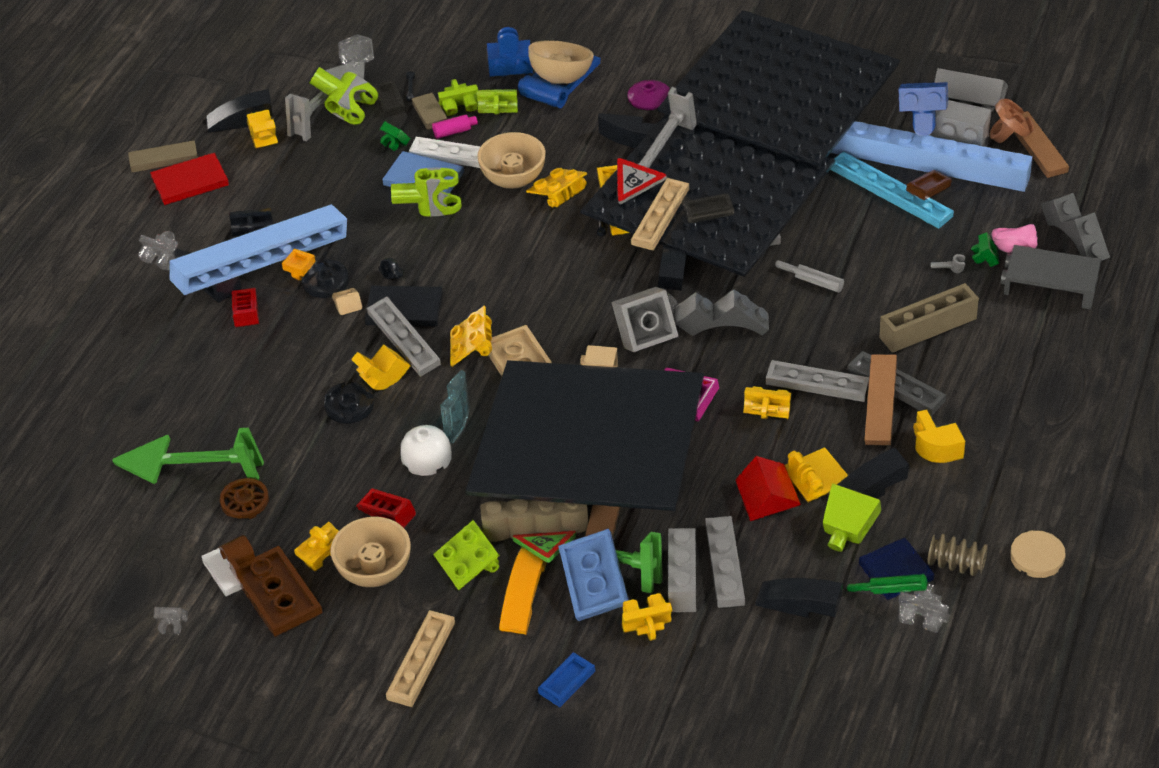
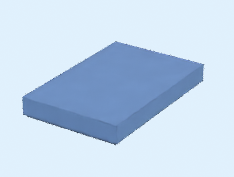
M402 151L384 176L383 185L391 187V184L415 183L414 174L422 168H450L458 173L460 179L464 173L463 166ZM447 176V177H445L444 179L450 180V179H453L454 177H452V176ZM454 186L443 190V192L450 193Z
M609 529L558 546L575 617L578 621L623 607V602L628 601L612 534Z

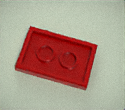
M215 153L150 172L152 181L164 205L229 185L228 178Z

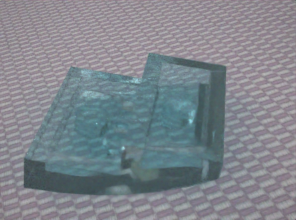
M460 370L447 384L448 397L440 405L443 430L451 443H454L463 431L469 415L466 373L463 370Z

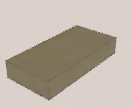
M433 93L412 98V104L427 130L432 129V123L447 120Z

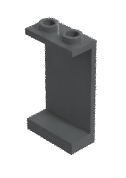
M1014 245L1012 254H1007L1005 268H1008V270H1003L1000 284L1005 285L1004 295H1009L1012 282L1084 294L1082 308L1091 309L1101 259Z

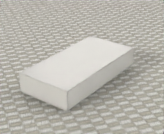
M219 548L202 556L204 565L225 596L242 589L229 568V562L227 559L222 558Z

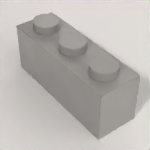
M695 528L668 529V600L671 604L672 612H696Z

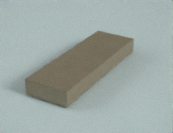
M195 140L128 152L131 172L171 166L198 158Z

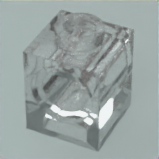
M357 34L338 42L341 63L356 67L374 59L371 38Z

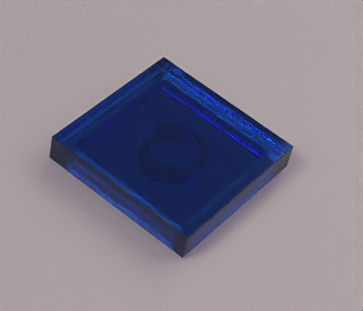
M905 537L859 557V564L870 579L925 574L927 583L934 580L932 570ZM905 592L884 593L883 595L887 600H890Z

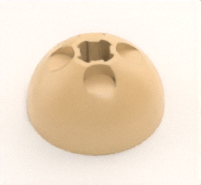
M538 41L530 44L528 48L529 60L535 72L540 77L554 84H567L580 79L590 68L594 56L591 50L583 46L562 41Z
M517 132L503 133L488 139L482 144L477 155L478 163L485 177L493 184L509 189L520 188L534 181L540 174L545 163V148L537 138L531 135Z
M383 517L361 518L347 524L336 534L331 544V557L338 572L349 582L362 587H379L393 581L406 567L411 550L410 538L406 530L393 520Z

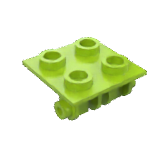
M474 520L433 554L458 590L463 588L482 570L485 569L493 573L499 569L497 558L500 555Z

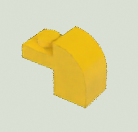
M269 109L247 114L248 127L256 149L278 144L274 119L271 120Z
M384 344L372 359L359 352L351 359L359 366L356 369L360 373L359 376L375 390H384L395 384L411 366L397 352Z
M927 410L918 411L916 423L913 425L916 435V452L924 459L936 463L963 459L965 439L957 424L953 423L936 427Z

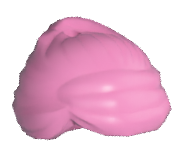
M1034 224L1019 228H997L991 233L994 244L1006 253H1012L1014 245L1036 248L1038 245L1037 231Z

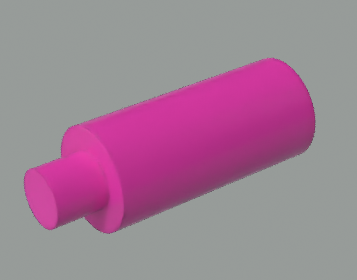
M466 114L432 123V129L435 138L439 139L469 131L471 126L477 125L478 122L476 116L468 118Z

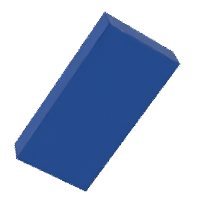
M573 652L538 687V694L561 707L595 672V665Z

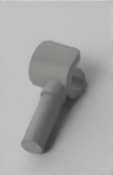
M956 254L952 261L931 262V268H950L954 273H961L965 267V256Z

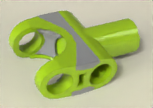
M319 67L310 81L311 85L329 95L324 103L326 109L338 118L353 125L360 124L365 118L364 111L355 101L372 105L378 99L377 90L352 72L344 73L339 80ZM365 92L370 93L373 98L368 97ZM351 113L357 114L359 118L353 117Z
M422 168L414 174L415 183L391 184L392 204L418 203L419 213L423 216L449 215L461 209L460 197L443 192V190L453 187L459 182L458 173L453 169ZM447 176H452V177H454L453 179H450V180L444 179V178L447 177ZM449 203H457L454 206H447Z

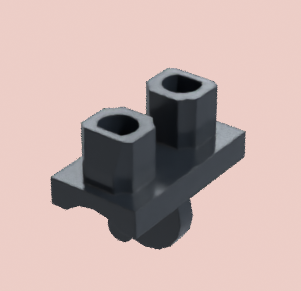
M271 208L229 212L232 236L245 235L273 225Z

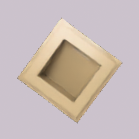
M355 288L332 294L340 315L362 309L359 292Z

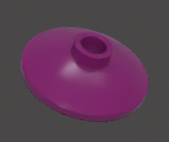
M656 80L641 81L631 86L628 91V100L636 108L655 110L666 99L670 88Z

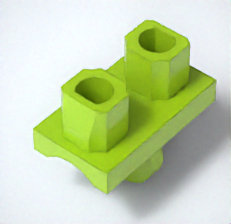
M456 79L451 80V86L444 88L443 92L438 93V103L446 116L458 113L457 106L463 104L468 112L477 110V85L466 86L465 83L458 85Z
M517 89L477 90L478 113L500 114L518 112Z

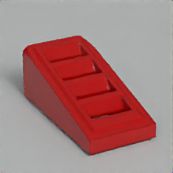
M256 288L232 291V312L235 327L259 324Z
M373 488L356 505L360 511L372 517H383L393 520L403 528L416 515L411 500Z

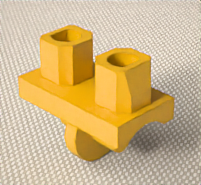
M755 386L745 388L743 413L761 415V419H767L768 416L789 418L791 393L787 390L778 389L773 391Z
M327 522L321 528L314 526L310 530L311 536L294 550L295 555L302 559L310 569L317 571L323 566V560L329 555L331 556V544L339 530L330 522Z
M660 593L650 595L647 598L648 608L639 609L637 600L624 601L622 613L624 633L636 630L637 635L647 634L649 640L652 641L656 640V631L664 630V623L671 622V604L666 603Z

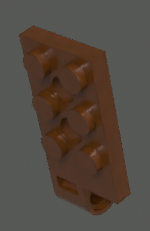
M245 535L219 546L222 558L227 559L229 562V568L240 583V587L274 637L323 613L321 605L280 546L256 557ZM274 583L280 585L276 589L267 588L269 585ZM284 601L292 602L287 607L279 606Z

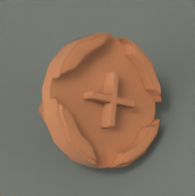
M1004 98L995 105L1000 119L993 125L990 131L991 139L997 143H1002L1014 131L1025 137L1034 131V124L1031 118L1027 117L1025 119L1023 109L1015 102Z

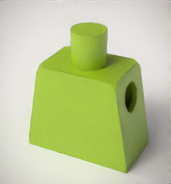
M832 484L823 519L824 531L831 534L828 546L835 551L842 552L846 541L860 544L881 512L880 500Z

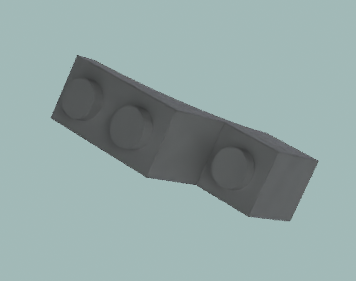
M1074 193L1040 203L1047 225L1056 226L1063 230L1074 242L1081 256L1101 259V261L1110 258L1095 212L1081 215Z
M735 289L714 304L709 299L695 292L675 307V324L692 336L703 330L719 326L743 327L764 335L769 331V315L764 308L757 306L747 296L740 294Z

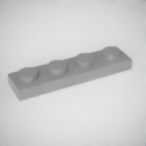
M388 297L367 308L368 315L420 377L441 365L439 357Z
M771 360L766 375V385L865 402L869 388V377Z
M732 516L705 518L718 608L744 606L745 596Z

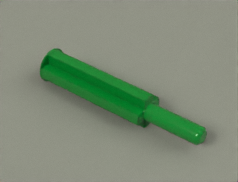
M925 574L871 578L870 582L848 584L847 590L849 592L871 591L874 594L925 591L927 589V578Z

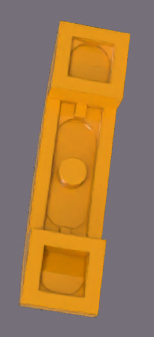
M521 547L508 582L499 626L500 631L520 634L527 633L532 616V603L541 571L545 570L547 563Z

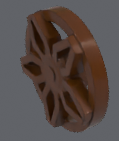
M252 478L235 480L229 483L220 494V504L224 513L228 517L238 519L255 518L257 514L265 509L269 502L266 486L259 480ZM255 486L260 488L263 493L255 492ZM225 498L230 501L227 506L225 505Z

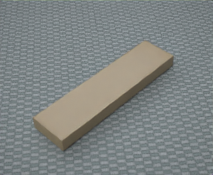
M670 178L666 179L632 236L631 245L654 251L687 194L689 183Z
M429 610L386 693L387 700L413 707L455 624L453 616Z

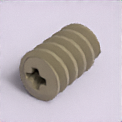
M934 534L927 558L928 565L933 566L936 560H938L939 568H944L948 562L950 571H954L959 565L960 573L964 574L970 568L971 576H976L979 570L981 574L983 572L988 546L984 544L979 551L975 541L970 548H967L966 539H963L960 545H956L955 536L947 543L945 534H942L938 540H935Z

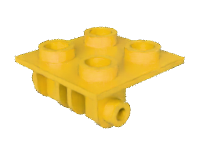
M556 168L546 178L535 181L533 183L534 186L526 190V192L547 195L549 198L547 200L548 205L552 208L558 207L565 200H569L570 197L585 189L587 182L583 177L587 175V172Z
M485 306L471 313L466 320L454 326L450 331V365L452 367L474 350L478 351L482 356H488L492 351V320L486 315Z
M822 448L804 457L800 452L792 451L788 454V464H785L792 483L807 502L826 495L830 491L832 484L837 485L848 476L826 448Z

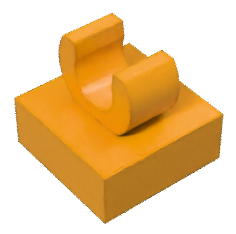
M294 248L282 262L283 270L290 272L292 278L302 280V277L315 263V256Z

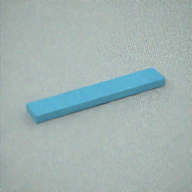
M844 151L834 158L835 164L830 170L938 229L953 217L954 211L931 198L923 200L906 191L907 185Z

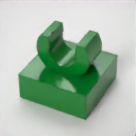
M385 121L380 128L385 133L380 143L386 147L392 141L389 148L393 151L398 149L399 143L406 146L411 139L401 129Z
M987 232L979 235V244L971 247L975 254L972 256V259L976 264L986 260L990 267L999 264L997 245L994 244V241Z

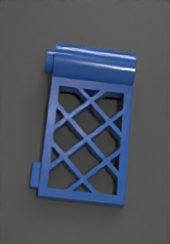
M593 56V61L588 71L580 79L570 83L568 86L551 83L546 79H542L537 73L532 76L526 75L518 83L520 95L562 108L567 101L568 95L600 64V58Z

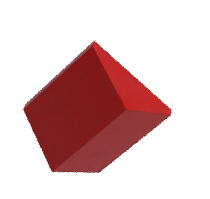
M755 456L735 479L750 521L800 506V501L786 466L783 463Z

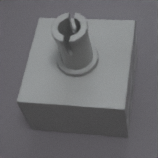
M654 287L611 302L625 349L636 352L678 337L665 289Z

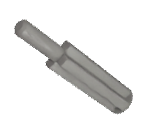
M779 260L775 263L776 267L795 273V278L838 293L843 289L844 279L801 264L796 267Z

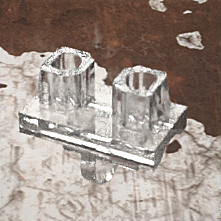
M165 231L162 235L157 234L155 239L141 235L139 242L143 246L138 253L139 258L143 262L150 264L157 255L159 256L155 262L157 266L169 271V261L176 259L174 251L177 250L176 247L178 245V242L175 241L174 233Z
M928 584L925 591H914V595L901 592L898 598L900 607L899 621L913 625L916 614L926 617L923 628L937 633L943 622H948L950 616L948 614L949 606L941 604L942 596L933 594L934 585Z

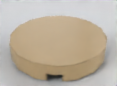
M1044 531L1022 533L1014 539L1010 553L1013 565L1020 572L1023 570L1031 577L1045 578L1052 576L1059 571V568L1065 562V547L1062 542L1054 535Z

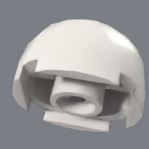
M420 425L412 428L406 433L401 442L402 464L408 467L409 472L420 476L436 474V470L441 467L445 469L451 461V445L446 434L439 428L431 425Z

